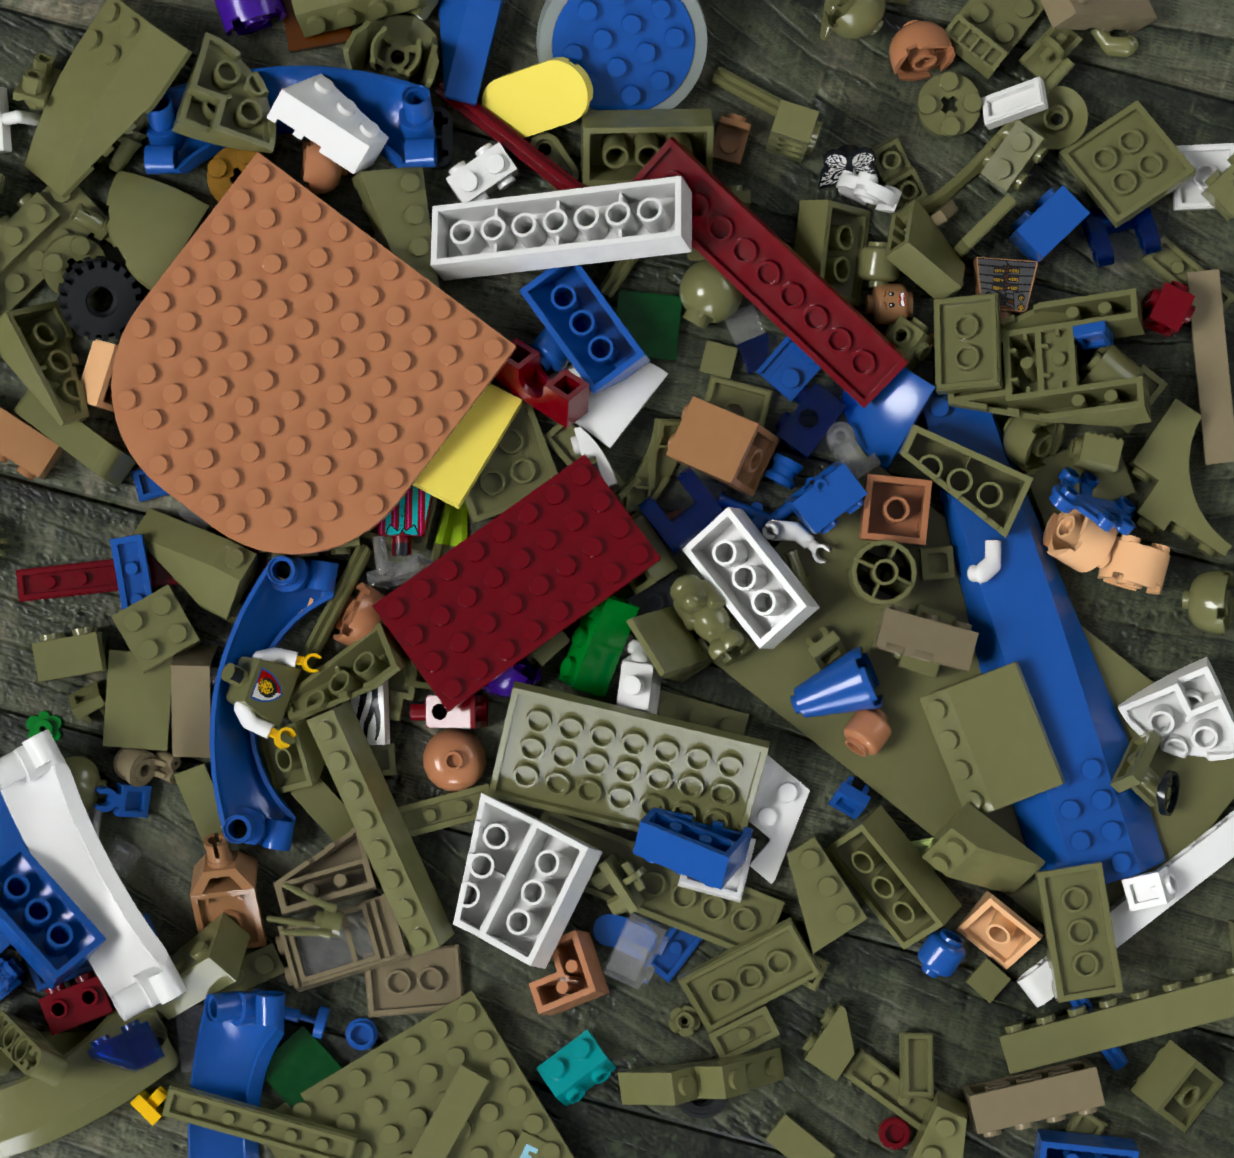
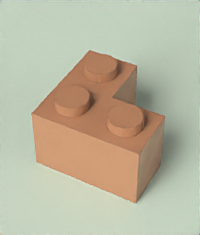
M574 930L561 936L552 955L557 972L529 983L538 1014L553 1016L609 993L590 933L580 930Z

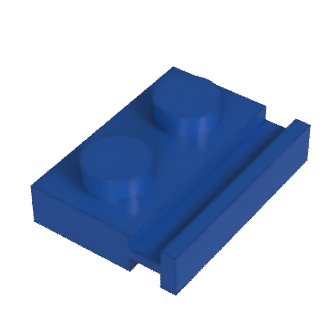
M787 336L756 373L763 377L789 402H792L821 367Z

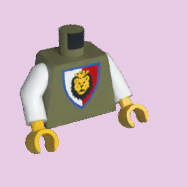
M272 647L256 651L252 658L242 656L237 665L228 663L222 670L221 678L230 683L226 699L234 705V712L241 725L245 729L266 739L269 737L274 738L275 745L280 749L290 747L289 744L281 740V733L294 738L296 736L295 731L289 727H284L280 730L274 727H280L298 678L300 670L295 667L300 665L308 673L318 672L319 670L309 668L307 661L310 657L322 659V657L316 653L299 656L296 651Z

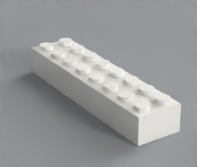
M682 176L432 206L430 266L443 281L692 252V191Z

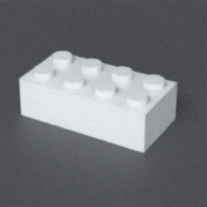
M727 507L682 549L705 580L709 581L725 600L726 607L759 649H774L820 608L743 509Z
M535 819L478 937L529 966L546 969L602 855V851L550 823Z

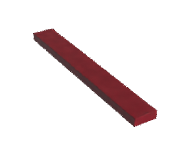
M240 545L257 554L261 568L256 576L261 575L271 559H266V553L259 554L257 549ZM147 555L153 587L178 585L172 575L151 555ZM113 559L15 570L19 602L119 591Z

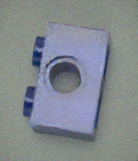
M817 383L811 389L805 385L794 400L799 404L792 415L786 411L775 425L780 430L776 436L805 459L810 456L846 407L844 403ZM803 411H812L816 415L817 423L814 427L806 428L802 426L799 416Z

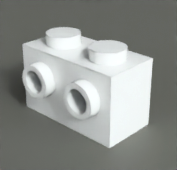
M499 142L494 146L491 143L484 145L475 152L477 156L475 159L467 164L465 161H461L448 171L450 176L446 178V181L460 203L489 199L488 195L499 188L502 191L516 181L515 176L518 175V169Z

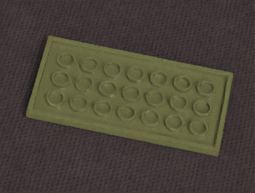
M514 681L488 796L638 832L640 821L653 807L692 815L693 822L712 825L713 820L723 822L722 828L742 832L743 827L748 826L770 741Z

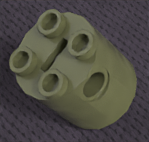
M886 539L867 543L856 550L849 560L847 569L848 586L852 589L855 596L865 603L876 606L894 604L907 597L915 585L917 576L916 563L909 550L898 542ZM881 564H885L886 567L879 580L877 578Z

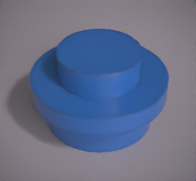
M356 1018L347 1026L346 1040L356 1050H367L375 1044L378 1038L377 1027L370 1019Z

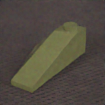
M57 300L5 312L0 317V354L4 361L60 426L87 420L89 412L83 383L78 380L76 371L78 358L77 354H73L70 341L73 338L72 329L64 319Z
M379 622L364 638L350 644L319 668L318 672L311 674L293 689L286 708L288 717L294 723L376 689L410 663L411 659L388 627Z

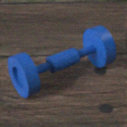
M285 1006V1020L296 1023L302 1020L315 1024L312 1037L322 1039L330 1013L329 1007L320 1006L317 1017L301 1014V1010Z

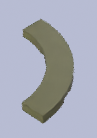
M654 418L653 433L644 459L627 483L614 493L633 520L652 506L671 480L670 477L677 462L668 457L666 453L668 451V441L676 433L682 421L681 419Z

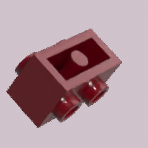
M1171 281L1170 284L1165 282L1157 288L1154 287L1152 291L1149 290L1142 302L1143 309L1145 310L1143 313L1144 327L1165 337L1175 334L1184 323L1188 324L1193 316L1196 306L1192 305L1195 296L1188 293L1189 288L1176 281Z
M93 970L75 977L77 983L65 987L62 982L54 990H51L50 987L45 989L47 995L38 999L52 1036L115 1011L112 999ZM89 991L94 993L95 998L90 996ZM60 1003L64 1006L65 1010L61 1009Z

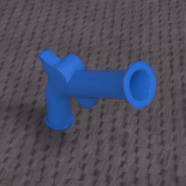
M723 490L715 508L723 507L726 509L727 507L743 509L760 532L768 521H783L794 513L787 503L772 513H766L763 511V505L760 502H754L750 506L727 496Z

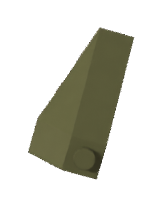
M151 508L148 509L133 535L144 533L146 550L172 575L173 579L192 596V599L200 607L226 621L229 620L261 568L256 553L229 539Z

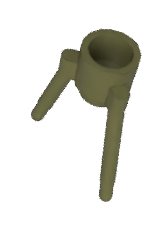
M284 882L282 884L283 888L322 907L324 911L317 910L315 921L270 915L266 917V920L278 924L313 928L281 929V935L319 936L328 939L330 937L338 938L343 912L336 911L337 904L326 902L298 887Z

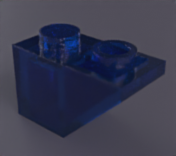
M138 1019L122 1026L121 1030L123 1033L113 1038L106 1034L92 1041L91 1045L93 1048L87 1051L91 1060L132 1073H136L165 1057L148 1020L140 1024Z

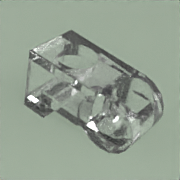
M837 422L828 429L826 443L838 462L845 463L857 480L881 464L875 453L868 457L865 456L855 441L853 428L848 423Z

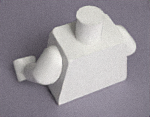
M629 634L622 653H629L631 655L625 658L621 664L617 705L657 715L662 677L658 674L638 640L634 639L632 634Z

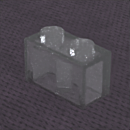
M634 912L629 913L605 964L603 974L637 990L640 989L642 983L648 985L655 970V967L651 965L655 954L662 955L669 940L668 937L664 936L666 928Z

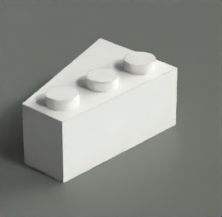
M322 73L282 89L266 117L274 123L279 119L293 128L295 131L292 135L302 140L305 136L321 146L320 153L352 174L373 166L389 139L375 122L362 113L356 104L340 92L333 82Z

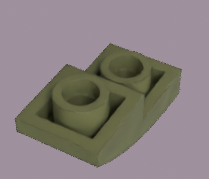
M894 136L872 148L876 155L874 164L878 169L882 183L895 187L902 192L897 205L898 210L914 199L920 201L928 196L915 168L911 166L897 137Z
M319 778L318 783L290 792L334 842L354 827L344 803L321 778Z

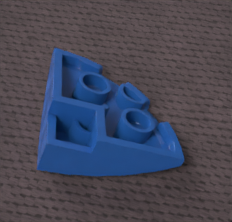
M905 367L865 408L843 389L842 401L847 422L857 438V442L867 455L885 470H888L902 447L911 425L917 424L923 410L936 391L934 385ZM874 455H876V457L880 461L879 463L876 461Z

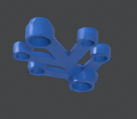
M1065 466L1059 473L1060 484L1053 486L1052 494L1049 496L1051 503L1057 509L1066 514H1069L1072 510H1078L1106 532L1115 527L1121 534L1128 536L1136 527L1135 523L1131 520L1136 507L1129 499L1121 496L1119 499L1109 501L1092 497L1093 490L1099 484V480L1094 474L1084 470L1079 475L1069 466ZM1077 482L1079 483V493L1073 488Z

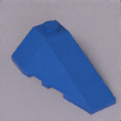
M439 0L445 98L476 106L505 0Z

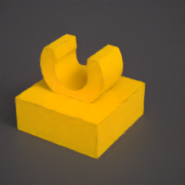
M161 1085L151 1096L143 1090L130 1104L153 1126L162 1117L163 1108L160 1104L166 1099L168 1092Z

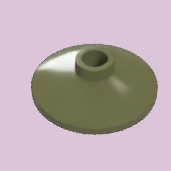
M1056 86L1047 96L1048 109L1029 115L1024 121L1051 140L1047 145V148L1050 150L1064 149L1076 143L1084 134L1089 118L1086 103L1076 91L1065 86ZM1056 115L1063 116V122L1060 125L1052 124V119Z

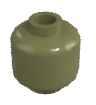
M869 241L868 246L860 250L858 274L861 279L869 281V287H877L888 282H895L900 277V270L885 258L887 242Z

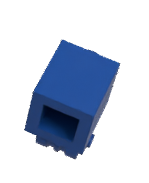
M8 954L0 958V1002L27 980V977L23 974L26 972V969L22 963L15 957L10 958Z

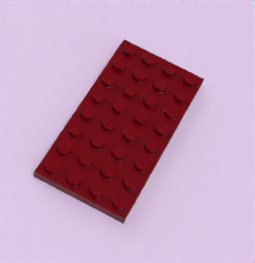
M584 454L372 606L446 710L451 712L661 561V558Z

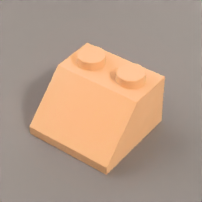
M96 339V341L92 342L81 382L83 383L88 405L114 413L111 381L118 345Z

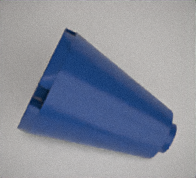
M862 646L853 648L794 688L795 695L790 696L796 714L802 713L805 718L878 709L884 706L883 694L877 696L875 688L880 685L868 654H862Z

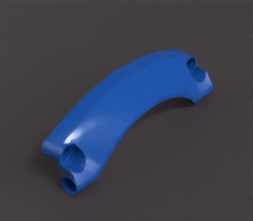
M274 66L250 69L252 72L257 71L269 91L267 99L270 109L282 89L322 73L389 137L380 155L398 168L437 166L438 153L434 113L430 90L426 86L372 72L337 67ZM187 83L168 88L158 105L149 114L146 113L148 120L147 135L150 145H146L144 149V165L147 174H185L226 148L172 132ZM279 119L276 121V135L294 133L295 130Z
M287 556L272 558L244 602L227 640L217 672L211 704L210 762L220 823L224 837L231 843L262 844L264 848L290 851L296 815L282 799L269 777L261 755L258 734L245 729L241 725L234 712V705L227 701L226 693L230 683L222 680V670L228 663L237 665L242 656L252 658L256 651L272 647L278 648L286 635L298 622L313 610L333 599L339 566L337 563L313 559L309 561ZM283 562H287L291 567L290 576L285 580H281L277 574V569ZM310 598L314 599L313 603L307 606ZM239 819L244 821L247 826L246 835L242 838L234 832V824Z
M257 990L208 994L204 1002V1010L195 1047L190 1087L260 1107L261 1092L269 1062L278 1043L284 1036L285 993ZM188 1123V1158H259V1144L257 1142Z

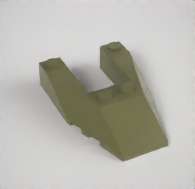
M1133 288L1039 302L1033 305L1034 309L1015 317L1013 314L1002 319L1000 324L1002 389L948 394V404L951 407L1043 422L1116 427L1151 422L1149 391L1143 376L1079 385L1076 346L1078 343L1073 337V326L1104 320L1113 333V339L1145 334L1143 305L1137 289Z

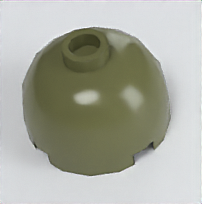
M831 0L830 4L834 7L830 15L826 11L823 15V23L840 37L849 40L863 38L868 34L874 35L882 27L886 0Z
M1012 416L1008 419L1003 429L1005 433L1003 438L1004 452L1008 459L1019 469L1028 474H1035L1046 466L1042 461L1048 454L1054 457L1063 441L1065 425Z
M1206 571L1193 580L1190 590H1184L1182 608L1188 609L1190 620L1195 627L1203 632L1227 635V630L1231 628L1234 597H1232L1229 587H1234V573L1232 571Z

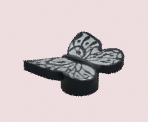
M843 145L838 149L827 151L823 155L825 166L819 174L818 188L822 189L838 182L843 170L850 171L856 175L860 171L872 174L878 178L876 183L880 185L878 169L874 164L876 161L875 152L871 148H858L854 145Z

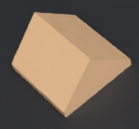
M988 891L984 893L956 929L1005 970L1012 966L1043 936Z

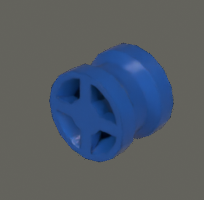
M775 453L772 458L774 463L771 469L766 470L764 477L792 490L795 485L794 478L796 474L801 473L803 466L781 454Z

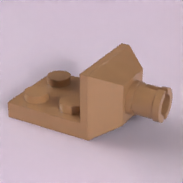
M222 832L218 834L220 843L217 844L215 833H212L203 840L206 854L193 868L190 899L198 933L224 912L250 935L247 949L264 947L267 945V936L256 887L258 860L238 850L231 851L230 842L224 837Z

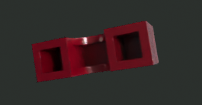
M518 338L511 341L517 349L495 376V383L565 428H569L588 412L589 383L567 369L562 370L551 379L541 367L540 352Z

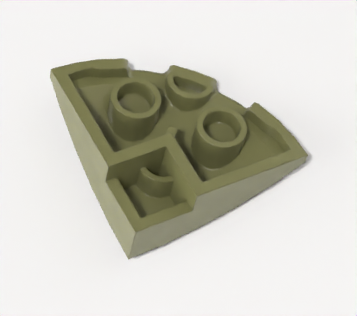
M205 32L182 96L172 132L224 147L272 153L276 141V123L266 118L271 109L267 99L269 91L257 71L252 72L241 60V53L237 49L210 33Z
M119 171L111 184L106 206H109L107 229L113 247H118L126 260V269L135 279L151 291L191 239L203 220L209 205L154 179Z

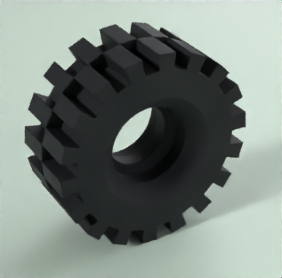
M97 256V259H91V257L83 258V263L78 264L75 262L71 265L73 269L69 273L66 271L62 276L64 281L62 284L59 283V297H57L60 311L68 325L80 336L85 335L89 340L96 341V338H101L102 341H110V336H115L117 339L121 337V332L125 329L128 321L142 302L140 286L126 267L119 264L115 259L111 258L108 260L104 256ZM104 287L111 291L113 300L108 309L95 311L88 305V295L94 288Z

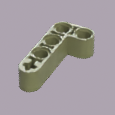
M29 389L13 409L16 414L94 473L118 487L136 464V461L130 454L108 441L83 421L60 426Z
M0 1010V1077L5 1076L13 1064H15L25 1075L52 1086L58 1085L64 1079L67 1072L68 1062L66 1058L30 1022Z

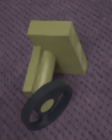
M1151 730L1130 740L1110 785L1118 793L1131 788L1150 807L1154 806L1157 801L1160 814L1171 816L1176 808L1179 797V775L1176 771L1168 770L1161 779L1149 767L1162 739L1157 732Z

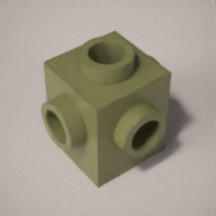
M900 315L895 323H891L888 326L885 337L910 360L905 367L913 371L919 361L924 360L929 355L934 339L926 334L929 327L915 317L908 321Z

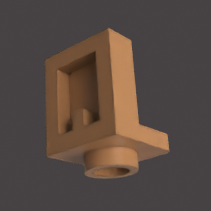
M728 113L727 117L720 116L713 141V159L740 166L751 124L746 123L745 117Z

